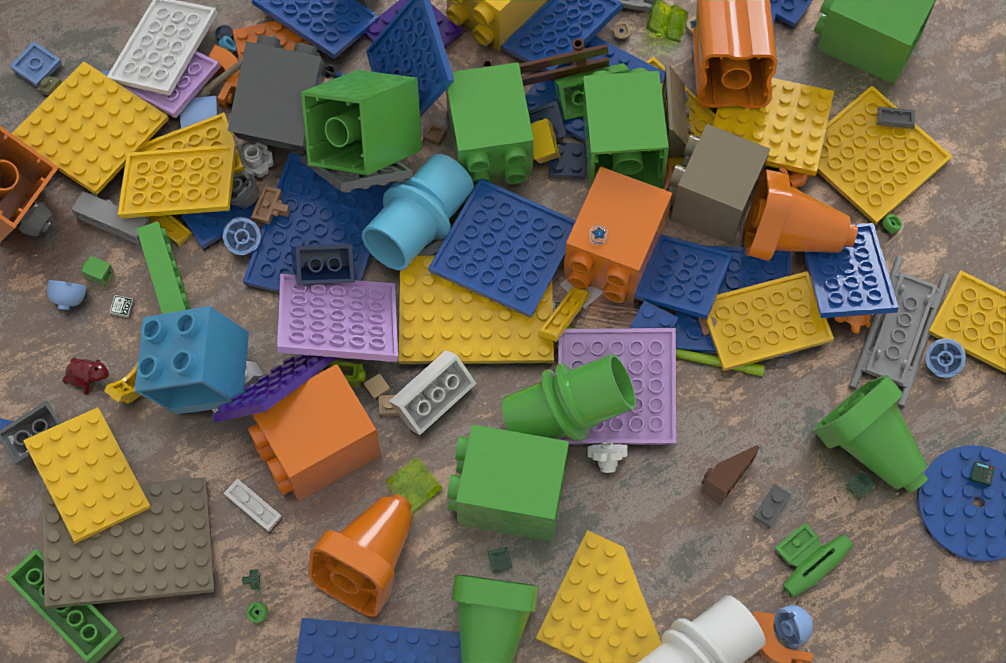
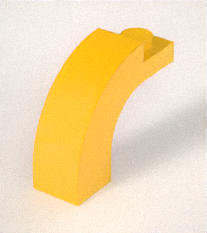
M138 361L126 377L106 386L104 392L110 395L113 400L117 402L124 401L129 404L141 396L135 392Z

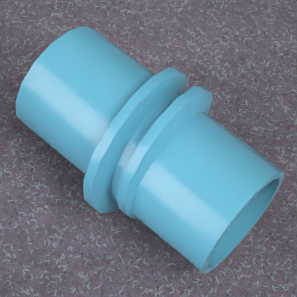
M433 154L413 175V178H407L404 182H395L384 193V208L362 231V239L369 252L385 266L395 270H404L426 245L430 244L433 240H443L450 232L451 225L449 219L469 198L474 189L472 178L466 169L449 156Z

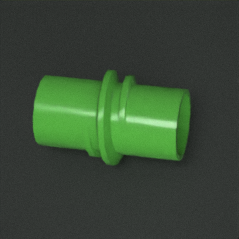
M615 354L606 355L572 370L566 363H560L556 367V374L553 370L547 369L543 371L542 382L509 394L502 400V411L508 431L552 439H560L568 435V437L576 442L585 440L589 434V429L597 426L598 423L636 408V396L631 379L625 366Z

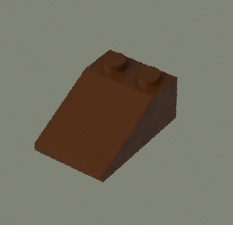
M756 445L718 463L714 469L710 467L702 481V492L721 505L753 463L760 447Z

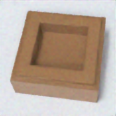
M430 122L423 135V140L440 146L447 133V128Z

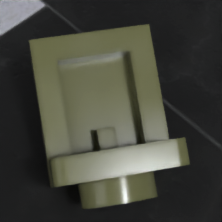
M47 76L41 81L37 90L41 94L50 96L63 82L59 78Z

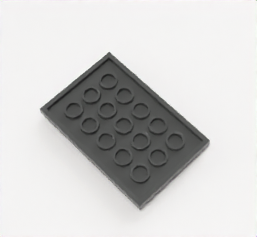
M307 154L300 155L303 164L342 192H352L356 188L368 189L371 185L376 184L381 186L388 185L392 181L404 182L407 178H413V171L399 161L370 175L310 166L308 165Z

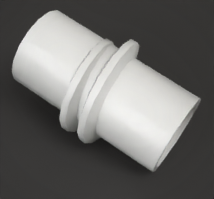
M726 595L692 622L681 618L674 621L671 625V630L663 633L661 638L662 644L638 663H743L766 645V641L760 625L750 611L739 600Z

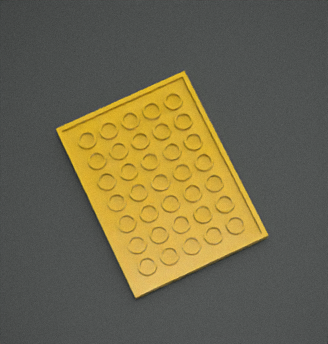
M436 255L416 256L404 270H400L399 364H431L445 350L456 354L463 364L554 363L553 341L539 336V330L553 313L552 281L532 318H529L429 272L428 268Z

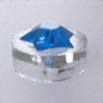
M595 225L590 229L589 240L593 244L603 245L607 242L609 232L605 226Z

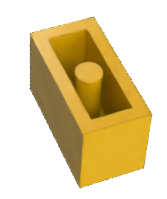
M546 118L531 123L534 139L533 159L541 164L561 157L552 122Z

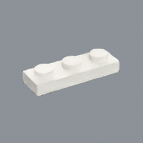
M236 479L224 492L228 499L267 532L282 518L276 510L239 479Z

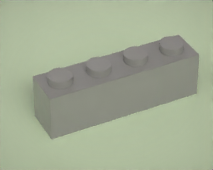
M82 191L71 209L77 219L141 245L136 228L150 224L148 217L120 219L118 216L119 206L110 200L100 199L94 193L88 194Z

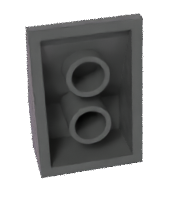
M45 401L1 429L0 442L15 465L32 459L23 440L57 426L62 422L48 401Z

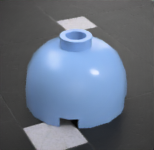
M237 217L226 224L222 237L229 251L237 255H246L256 250L260 244L261 234L254 221L245 217Z
M48 280L47 295L52 303L58 304L59 309L70 310V306H77L83 301L87 285Z
M943 338L931 344L926 352L925 360L927 367L935 375L948 378L957 375L965 365L966 354L959 342L954 339Z
M789 605L775 611L777 614L774 617V629L780 640L784 638L787 642L784 645L789 648H796L809 640L813 634V620L806 610L800 606Z

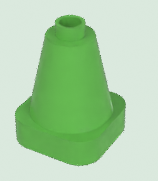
M884 375L867 382L853 392L813 428V431L828 449L841 446L894 489L897 490L904 487L908 493H911L927 481L928 478L923 473L927 463L896 404L903 393L888 375Z
M461 574L455 575L451 600L457 601L462 663L513 662L531 612L536 611L538 585Z

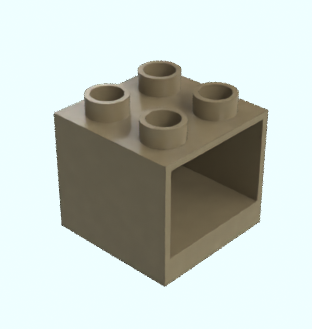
M706 124L701 137L691 134L683 155H685L682 166L677 164L669 182V186H671L669 192L672 193L670 205H673L671 220L733 245L752 203L761 174L765 169L770 148Z

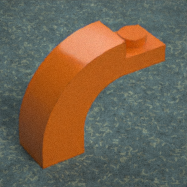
M216 45L209 55L210 58L220 63L221 67L217 71L220 73L225 72L238 62L231 52ZM240 70L226 80L217 97L220 107L227 109L229 104L234 101Z
M753 612L752 615L760 625L766 641V645L758 652L768 663H811L813 661V653L785 648L777 641L774 635L775 614Z

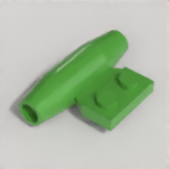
M803 523L775 547V551L788 565L797 567L782 585L785 592L794 598L818 583L852 549L853 543L846 535L841 534L821 546L819 536L806 523Z

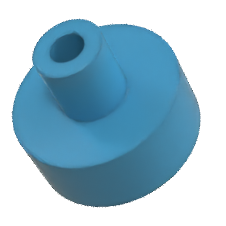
M224 36L219 40V46L233 53L237 49L235 42L230 37Z

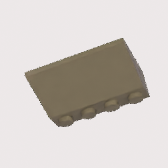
M666 65L662 98L669 146L668 157H685L683 154L689 140L688 134H690V123H687L689 107H686L688 91H685V84L672 67Z

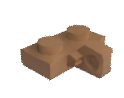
M263 186L251 216L252 221L270 225L273 216L277 217L279 214L280 216L289 217L291 212L289 205L283 204V201L280 200L282 195L281 189Z

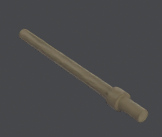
M242 59L208 85L205 84L195 97L209 96L213 89L240 70Z

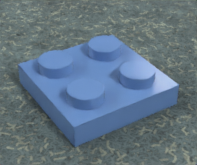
M33 41L10 65V68L38 88L41 81L50 76L62 62L61 59Z

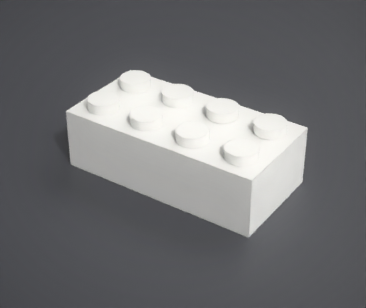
M445 350L389 402L409 430L421 435L477 383L459 357Z

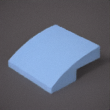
M217 96L194 97L180 113L181 129L216 116L218 114Z

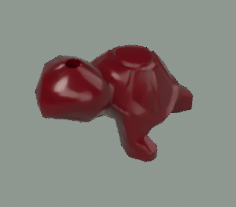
M74 357L66 367L65 376L62 381L64 384L71 383L77 387L84 388L83 394L88 395L91 391V381L99 382L108 378L109 371L100 360L92 361Z

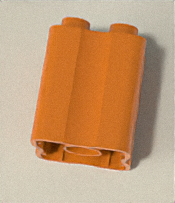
M697 0V25L693 30L692 41L698 104L705 108H722L729 105L744 108H763L767 106L772 96L771 78L776 73L777 68L770 0Z

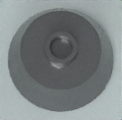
M245 171L238 174L234 173L230 205L240 208L250 207L259 196V189L255 178Z
M35 200L33 207L27 210L20 220L22 223L18 224L16 228L21 230L22 234L39 237L43 231L46 232L51 226L50 220L53 214L43 202L40 203Z

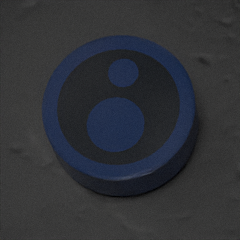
M221 25L215 31L218 41L224 36H228L231 39L234 38L233 29L228 25Z

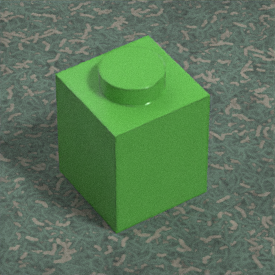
M90 256L88 261L86 260L82 265L81 272L85 279L103 287H106L114 274L111 264L93 256Z

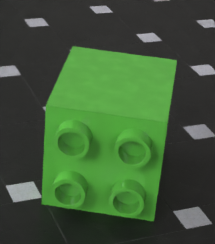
M824 0L820 9L822 14L813 31L821 35L817 50L895 85L924 31L936 0Z
M519 62L452 72L455 81L446 89V103L455 160L466 169L472 178L474 188L480 178L490 183L505 180L508 184H519L524 182L527 177L533 176L534 139Z
M636 68L628 73L611 74L608 71H597L591 76H584L583 127L589 188H591L600 166L652 186L664 188L669 146L659 71Z
M356 70L301 91L307 160L310 166L370 175L422 151L418 79L416 77Z
M472 424L470 436H459L455 453V460H457L456 473H461L462 475L451 474L447 491V498L449 499L448 510L457 512L458 525L553 542L566 470L569 441Z

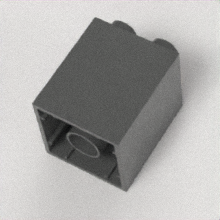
M258 35L256 43L246 41L228 131L237 139L307 153L301 91L324 83L327 69L320 57V53L317 52V47L295 43L293 51L286 50L283 45H280L279 39L266 35Z

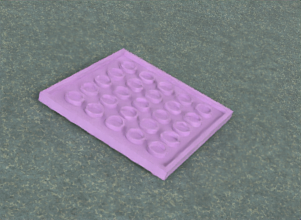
M280 274L277 353L397 362L398 341L395 283L355 280L354 283L297 285L294 275Z
M676 328L566 329L559 338L558 364L566 363L572 370L606 355L615 354L625 366L631 379L636 396V408L590 428L585 440L576 442L568 437V435L558 440L569 441V445H593L603 442L622 445H676Z

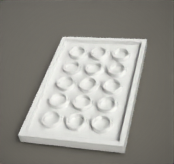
M153 0L107 78L121 85L171 95L218 14L216 8L178 0Z

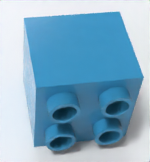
M211 306L143 317L135 392L176 415L217 409L220 405L231 402V397L244 392L249 332Z

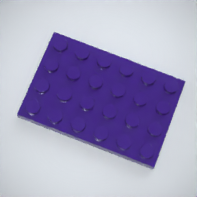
M301 354L295 358L290 356L283 360L284 364L273 367L270 370V374L259 377L256 384L253 383L245 387V392L231 397V402L220 405L217 408L218 411L212 417L215 422L265 412L338 357L307 356Z

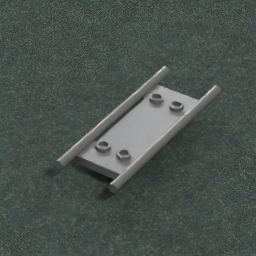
M897 256L889 277L899 307L898 312L886 313L873 351H870L883 314H875L849 387L854 390L857 389L862 372L878 378L888 375L895 384L903 387V395L899 399L897 406L904 408L930 336L928 331L937 316L950 275L943 274L939 287H937L938 285L903 272L900 274L899 270L903 258Z

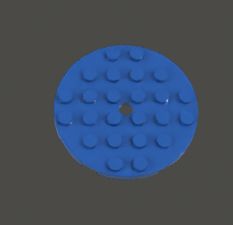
M976 445L961 446L946 451L929 465L924 473L928 479L918 488L917 505L923 525L926 526L932 535L931 538L940 547L947 549L958 558L980 563L1005 559L1006 454L989 447ZM975 461L995 466L990 487L970 481ZM978 498L984 504L983 507H976L973 504V499Z

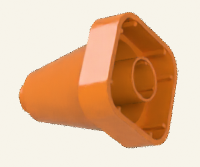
M764 169L744 225L746 256L770 261L774 251L840 253L844 246L853 247L858 227L850 224V216L791 187L787 174Z
M393 494L391 497H381L341 532L325 531L310 551L308 575L313 584L326 594L359 613L369 617L377 616L391 596L395 575L394 569L413 522L410 502L398 494Z

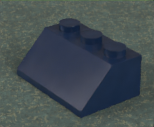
M352 244L295 246L291 249L292 269L297 285L355 282Z

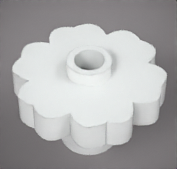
M248 143L240 148L239 155L245 172L253 175V177L256 175L259 178L269 173V167L273 166V155L268 151L266 145L261 143L252 145Z
M612 442L593 444L588 446V457L598 460V467H600L601 472L611 473L616 471L618 460H621L622 457H627V445L613 444Z

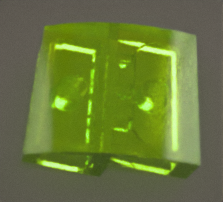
M653 0L646 29L668 40L681 42L689 12L677 4L671 6L663 0Z
M417 456L385 480L395 494L403 496L410 502L412 506L410 512H413L443 488Z

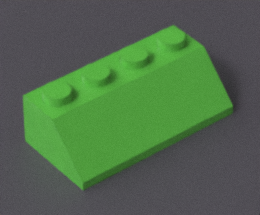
M622 63L554 79L556 95L564 120L583 116L584 76H591L597 71H608L611 74L628 73L630 71L629 68Z

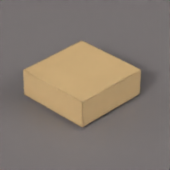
M380 373L363 383L374 401L380 395L390 391V387Z

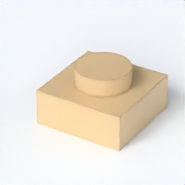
M395 395L379 396V416H399L389 402Z

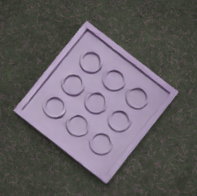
M196 51L171 95L125 85L123 87L155 108L177 118L218 71L221 65L218 61Z

